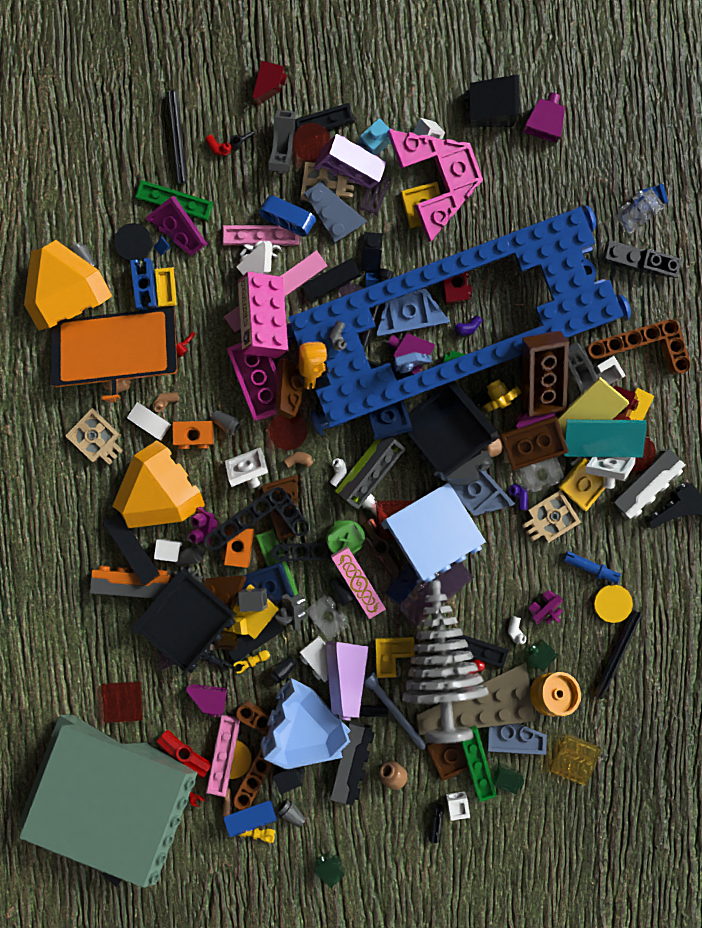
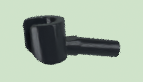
M250 131L243 136L233 135L229 142L230 144L235 143L233 151L239 150L241 143L253 136L254 132Z

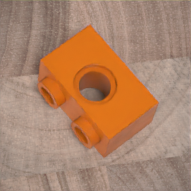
M173 422V445L178 446V449H190V445H198V449H209V445H214V422ZM192 430L198 432V438L194 441L189 438Z
M230 526L229 530L226 529L225 532L228 536L234 533L233 526ZM253 528L245 529L227 542V549L224 548L222 553V560H225L224 565L249 567L254 535ZM235 541L242 543L243 548L239 552L233 549Z

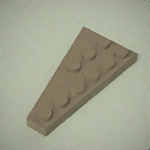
M526 662L480 684L486 686L489 692L487 693L488 695L452 701L454 727L468 728L476 725L477 728L535 721L533 705L530 699V684ZM440 704L417 715L419 735H424L433 729L442 728Z

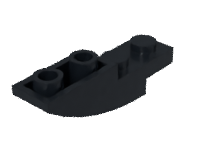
M613 240L606 241L602 260L615 263L618 267L672 278L678 277L682 261L681 258L651 249H639Z

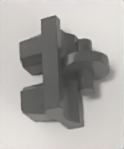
M285 594L282 596L283 608L276 613V621L282 625L290 623L293 626V630L296 631L300 629V621L306 618V614L301 608L305 605V600L299 594L293 597Z

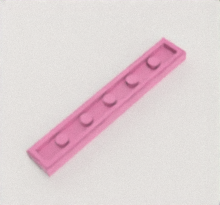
M317 250L280 276L283 277L284 298L328 267ZM238 306L224 316L235 333L241 330Z

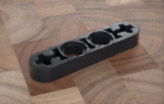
M327 542L278 544L272 551L273 557L277 561L333 560L331 557H327ZM292 546L291 553L293 558H289L290 554H284L283 558H279V555H276L279 547L289 551L288 547ZM299 546L304 547L306 551L305 555L301 558L295 555V549ZM317 546H322L325 550L324 555L321 557H317L314 554V549Z

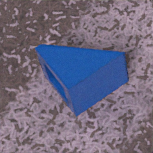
M162 236L154 246L160 256L171 249Z
M366 273V288L378 283V273Z

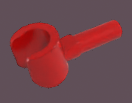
M193 331L183 342L176 345V351L180 357L188 352L185 346L196 335Z
M190 792V804L200 807L196 803L197 799L205 801V798Z

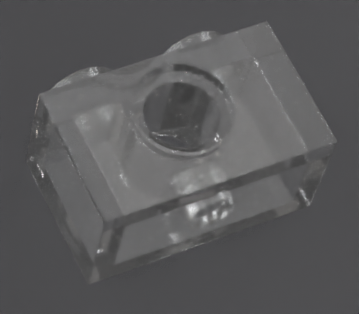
M652 189L645 193L640 191L633 197L635 200L633 203L627 202L620 208L621 213L616 218L629 235L665 207Z
M557 457L517 469L524 489L526 491L530 490L531 493L542 490V485L549 484V486L558 484L560 483L559 479L564 478ZM539 470L545 472V478L542 481L537 478Z
M322 595L308 606L305 611L330 641L347 627L346 621L348 619L342 611L338 613L334 608L336 603L330 596ZM324 612H331L334 618L331 621L324 620L322 616Z

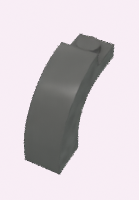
M277 110L274 117V139L269 160V170H273L276 173L288 172L291 168L296 112Z
M578 342L570 345L568 366L582 394L599 376L585 349L581 348Z
M486 450L463 464L445 479H442L439 475L435 476L429 468L431 464L428 461L424 462L434 477L451 485H467L480 480L478 472L487 470L493 463L490 454Z

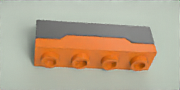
M98 566V569L92 570L90 593L157 598L171 582L173 574H167L166 570H157L160 576L143 586L136 573L129 571L127 567H118L117 570H110V566Z

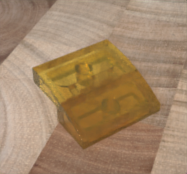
M565 733L557 748L558 753L550 766V772L586 786L600 756L601 747Z

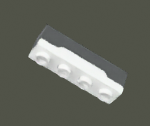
M670 448L663 449L610 503L626 519H635L641 514V508L645 504H651L656 498L655 495L659 491H664L669 486L668 482L672 478H677L683 472L682 468L685 464L680 461Z

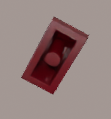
M261 61L252 97L254 105H259L281 92L282 85L285 86L287 81L284 66Z

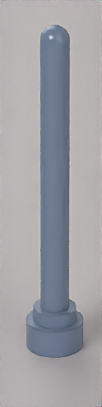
M374 672L368 674L364 678L363 683L366 688L369 687L370 690H374L419 749H425V742L379 686L377 675Z

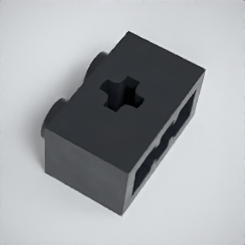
M279 765L275 766L272 777L280 795L302 786L303 778H305L304 766L285 769Z

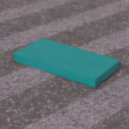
M566 419L565 443L569 453L564 454V457L643 458L647 422L646 420Z

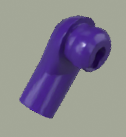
M475 315L470 323L456 324L455 332L461 336L472 335L483 320Z
M518 484L511 485L509 493L518 499V510H527V491Z

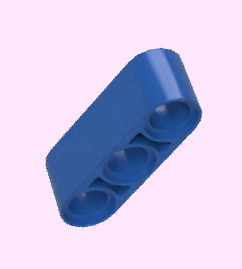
M269 195L259 209V214L263 219L302 237L307 236L316 222V218L312 213L273 195Z

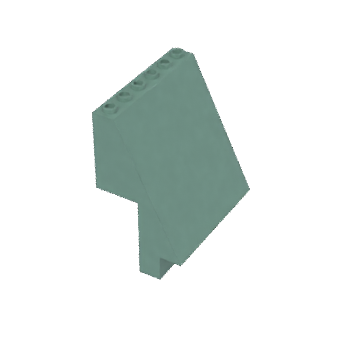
M59 715L18 823L23 828L19 838L144 888L155 885L160 878V871L167 859L169 847L174 841V834L181 822V816L188 803L189 794L195 785L197 772L146 742L121 744L74 715Z

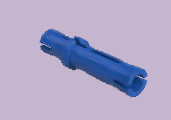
M568 550L564 555L563 562L591 573L597 579L602 578L615 585L620 580L618 577H621V573L606 568L604 564L599 565Z

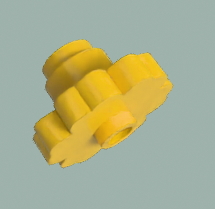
M498 379L486 386L491 401L486 403L484 408L487 412L499 407L503 409L510 405L511 400L522 392L518 386L508 390L505 383Z

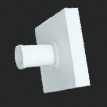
M261 448L225 461L231 486L247 481L249 488H256L260 485L257 477L268 473Z
M592 457L586 466V473L603 476L602 486L612 489L615 487V479L625 481L635 465V457Z

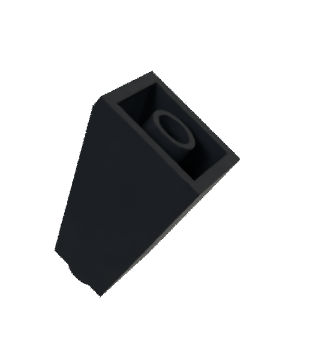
M519 75L469 84L468 90H465L464 101L468 102V109H465V121H468V128L514 127L519 116Z

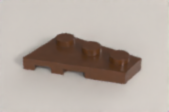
M283 358L278 363L275 412L291 419L297 413L302 400V392L306 388L304 387V376L299 372V366Z
M298 474L261 485L263 494L275 487L283 488L297 507ZM274 491L272 498L274 501H280L282 495L279 491ZM285 507L283 514L286 517H291L293 514L292 508ZM274 509L269 512L278 541L294 536ZM296 523L295 526H294L296 532H297V523Z

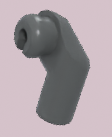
M337 320L329 338L333 347L339 351L346 347V341H344L341 335L345 324Z

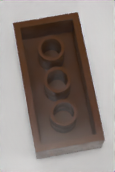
M561 331L522 338L521 405L529 417L566 410L569 341Z

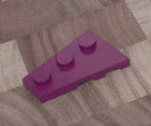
M175 196L167 199L145 218L158 226L162 233L169 235L173 242L190 256L195 255L208 245Z

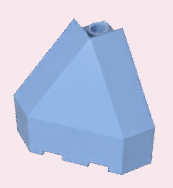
M290 678L278 691L276 699L279 701L276 710L271 712L267 724L270 726L267 737H263L261 742L264 759L285 769L343 758L341 751L350 743L348 733L351 730L336 714H332L330 707L312 688Z

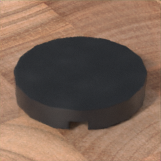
M130 223L119 228L115 234L114 245L118 254L126 261H139L148 257L152 251L153 240L149 231L144 226Z

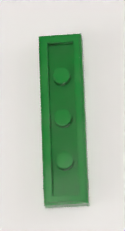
M140 180L135 196L137 200L160 206L167 199L175 196L188 216L209 221L214 205L213 202Z
M474 725L468 727L472 730L473 738L460 742L478 802L497 797L479 732L477 726Z

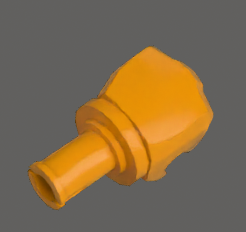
M308 342L299 347V372L304 376V387L306 389H310V383H312L311 388L314 389L316 387V378L325 371L324 361H326L327 353L326 347L322 342Z

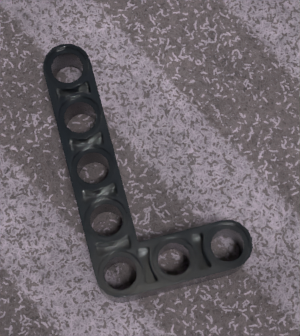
M275 487L207 534L204 538V545L209 550L219 549L273 509L294 536L306 535L309 525L286 491L281 487ZM274 491L281 493L282 498L280 501L273 500L272 493ZM258 502H263L266 505V510L263 513L256 510ZM287 506L293 510L291 517H286L283 514V510ZM246 513L250 516L248 524L241 523V514ZM297 522L302 523L304 526L302 533L295 531L294 526ZM228 524L234 527V533L231 536L224 533V527ZM210 536L218 538V545L216 547L208 545L207 540Z

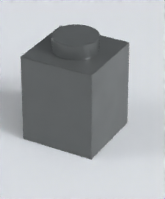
M266 588L243 589L238 592L239 595H237L236 602L237 606H240V612L263 611L268 607Z

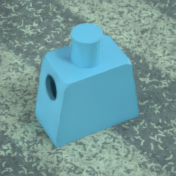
M379 118L361 134L357 145L373 155H378L391 143L387 134L390 128Z

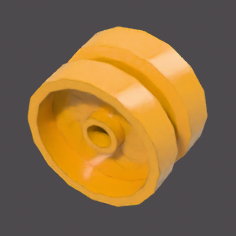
M546 673L539 675L533 681L530 687V699L536 711L542 715L566 716L572 714L578 708L581 691L575 678L568 673Z

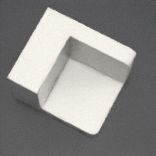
M423 118L419 119L413 132L415 135H428L437 139H442L445 134L436 122Z
M614 356L594 367L598 376L609 385L625 377L622 368Z
M157 539L154 559L178 561L179 548L182 546V542Z

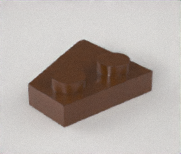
M247 577L206 578L204 585L233 610L236 605L237 595H239L238 592L242 590Z

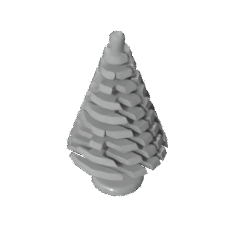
M432 580L429 582L431 595H426L425 602L432 601V606L424 607L422 614H433V618L420 620L419 626H434V629L419 631L416 638H434L435 641L417 643L413 650H434L436 652L412 656L410 663L427 665H420L409 669L408 675L417 678L406 681L405 688L413 690L403 693L402 701L411 703L440 702L442 728L426 732V741L432 743L459 742L473 738V733L470 728L454 727L452 701L478 698L488 695L487 693L489 692L486 686L476 685L483 682L481 675L469 673L478 670L476 663L458 662L472 659L473 655L470 651H446L468 647L466 640L462 639L445 640L446 637L460 636L463 633L461 628L444 629L443 625L458 623L456 617L442 616V613L452 612V609L449 605L441 606V601L448 599L446 594H440V581Z

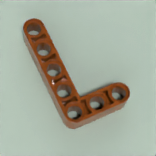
M673 319L601 339L589 344L585 348L590 360L595 361L660 341L665 361L671 374H683L691 366L680 326ZM665 325L671 327L670 334L665 331ZM647 330H650L653 333L652 339H649L647 337ZM628 336L634 337V345L628 342ZM610 341H614L616 343V350H612L610 348ZM671 343L677 346L676 352L671 350ZM593 346L598 348V356L592 354L591 348ZM677 361L682 363V370L677 369Z
M245 701L241 703L237 710V718L265 735L268 734L270 726L267 724L261 725L258 719L265 717L269 721L271 713L252 702ZM241 709H250L251 715H243ZM262 748L259 749L235 795L234 805L240 810L249 808L273 764L264 759ZM264 761L266 762L267 766L265 768H260L257 765V762ZM255 778L258 783L251 785L248 779ZM239 796H247L248 801L242 802L239 799Z

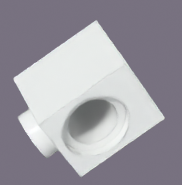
M465 791L446 794L450 820L470 818Z

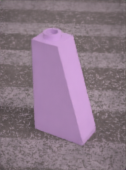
M326 641L332 714L339 715V719L351 720V717L359 718L368 647Z

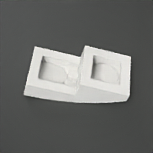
M138 402L127 417L159 440H162L171 426L166 420Z

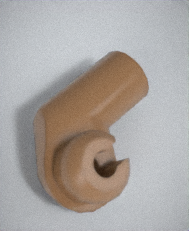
M161 393L154 401L153 409L156 412H162L169 402H179V393Z
M299 451L284 459L288 468L296 463L304 464L305 467H310L313 464L311 455Z
M227 788L226 796H219L224 798L222 809L224 817L231 815L233 808L232 792L230 788Z

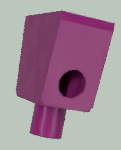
M551 92L547 100L539 99L523 129L524 133L554 143L558 142L562 133L565 107L558 104L559 94Z
M408 333L403 340L392 335L387 343L389 347L396 350L392 357L393 360L396 357L415 352L421 353V355H430L435 347L434 343ZM423 365L414 367L408 373L411 375L419 373Z

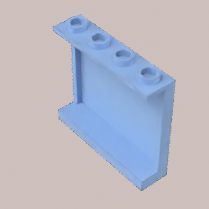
M450 483L441 486L381 523L385 530L389 528L418 575L419 580L416 581L417 583L424 580L426 584L436 578L434 576L436 572L444 573L451 568L449 564L454 561L456 564L466 559L465 554L471 552V554L476 553L482 549L480 545L486 542Z

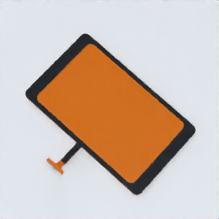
M171 307L64 319L51 327V384L54 387L112 381V395L102 396V400H109L110 403H114L117 399H120V396L117 395V380L170 375L177 372L175 311Z

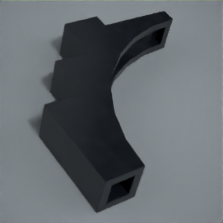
M681 482L674 487L675 491L671 493L675 500L667 501L663 504V509L660 511L655 510L647 516L649 519L644 522L648 528L654 529L666 521L681 516L702 515V495L692 482Z

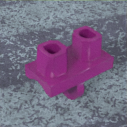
M201 506L198 507L196 515L191 516L190 523L193 526V531L188 533V540L194 544L200 542L204 545L206 535L217 528L218 522L214 519L215 515L206 512ZM211 536L207 540L208 545L210 543Z
M547 590L541 596L547 605L542 609L534 602L528 609L537 624L548 615L550 616L545 620L548 624L553 620L560 623L561 620L558 616L563 611L560 608L554 612L553 610L563 600L559 595L556 596L553 592Z

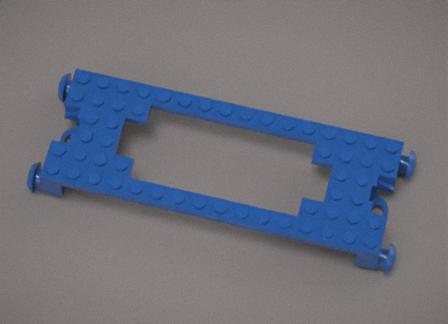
M582 205L579 208L288 317L290 323L286 324L288 346H291L289 341L296 338L299 347L308 342H322L326 347L325 374L321 378H316V383L322 386L315 388L324 413L317 415L315 409L311 412V421L315 431L319 435L325 436L323 430L326 428H335L348 423L349 420L521 356L523 337L561 331L568 338L597 326L601 327L612 323L620 318L628 321L631 316L628 300L623 295H615L610 279L594 282L596 277L595 266L591 261L584 258V254L593 251L592 246L595 244L591 233L596 228V217L593 210L587 205ZM513 254L521 272L540 266L553 300L535 308L542 326L396 381L390 363L371 370L358 336L359 333L376 327L369 310L370 308ZM584 267L589 268V275L586 274ZM337 320L345 324L341 335L344 341H346V347L339 351L333 347L329 338Z

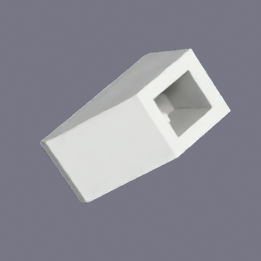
M259 241L254 245V250L250 254H246L240 259L241 263L237 268L243 275L248 271L267 275L271 272L272 243L270 241Z
M317 635L300 650V658L306 665H311L314 669L312 672L318 680L322 679L326 682L328 680L326 643Z

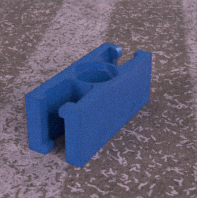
M144 258L147 273L140 275L138 260H130L136 308L139 311L147 310L146 306H143L142 296L150 294L151 303H148V307L159 309L157 306L152 260ZM147 280L149 282L148 287L141 289V283Z
M269 800L225 816L224 821L229 837L232 838L276 822L277 818L272 802Z

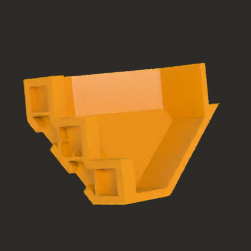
M57 240L43 248L31 251L24 306L38 330L51 328L57 325V322L65 318L68 320L81 314L83 310L91 306L94 308L112 297L99 270Z
M157 440L133 455L112 506L121 513L128 528L182 522L194 514L198 507L205 506L200 490L196 485L191 486L187 479L188 474L179 463L175 464L170 458L172 453L168 447Z

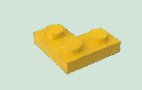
M414 637L375 638L377 678L396 677V658L415 656V651L413 650Z

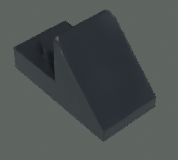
M364 232L361 271L379 273L383 233Z

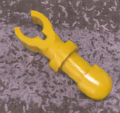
M266 650L261 651L258 655L249 656L247 660L238 661L233 666L236 667L238 664L244 665L241 671H237V674H241L250 666L253 668L257 663L269 659L270 653Z
M257 828L238 836L245 838L246 836L253 837L254 840L260 838L264 842L273 843L275 830H259Z

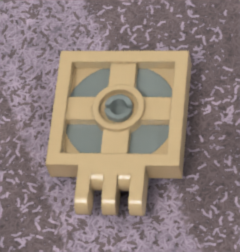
M305 162L301 202L310 203L304 192L319 182H322L339 198H353V193L346 192V190L354 191L353 185H347V183H354L348 181L349 177L342 176L339 173L337 176L331 174V170L322 167L318 170L314 168L316 163Z
M93 408L66 434V437L94 463L101 456L110 465L113 461L108 455L110 454L116 459L118 455L113 450L116 449L120 454L123 452L115 443L121 434Z
M558 490L527 510L532 518L523 523L522 527L526 528L531 525V528L526 531L527 535L532 532L536 533L530 537L531 541L543 535L549 543L580 524L581 521L563 492Z

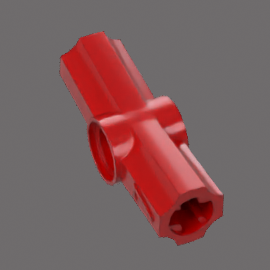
M169 730L165 731L156 741V744L170 757L196 771L197 776L202 779L212 765L210 761L195 753L190 746L183 744ZM184 752L187 755V759H181L178 753Z

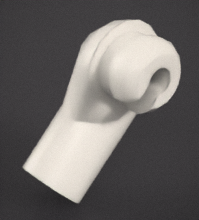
M336 458L332 461L335 475L330 480V483L338 487L347 475L345 462L342 459Z
M511 616L508 634L516 644H524L526 636L519 629L521 618Z

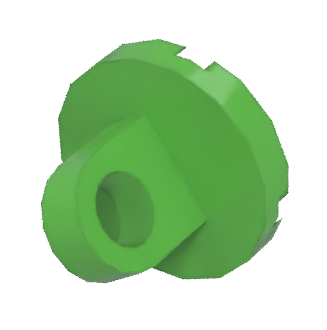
M341 519L335 521V525L330 528L326 537L329 550L333 554L348 546L352 554L360 550L363 540L365 541L362 527L354 521H342Z

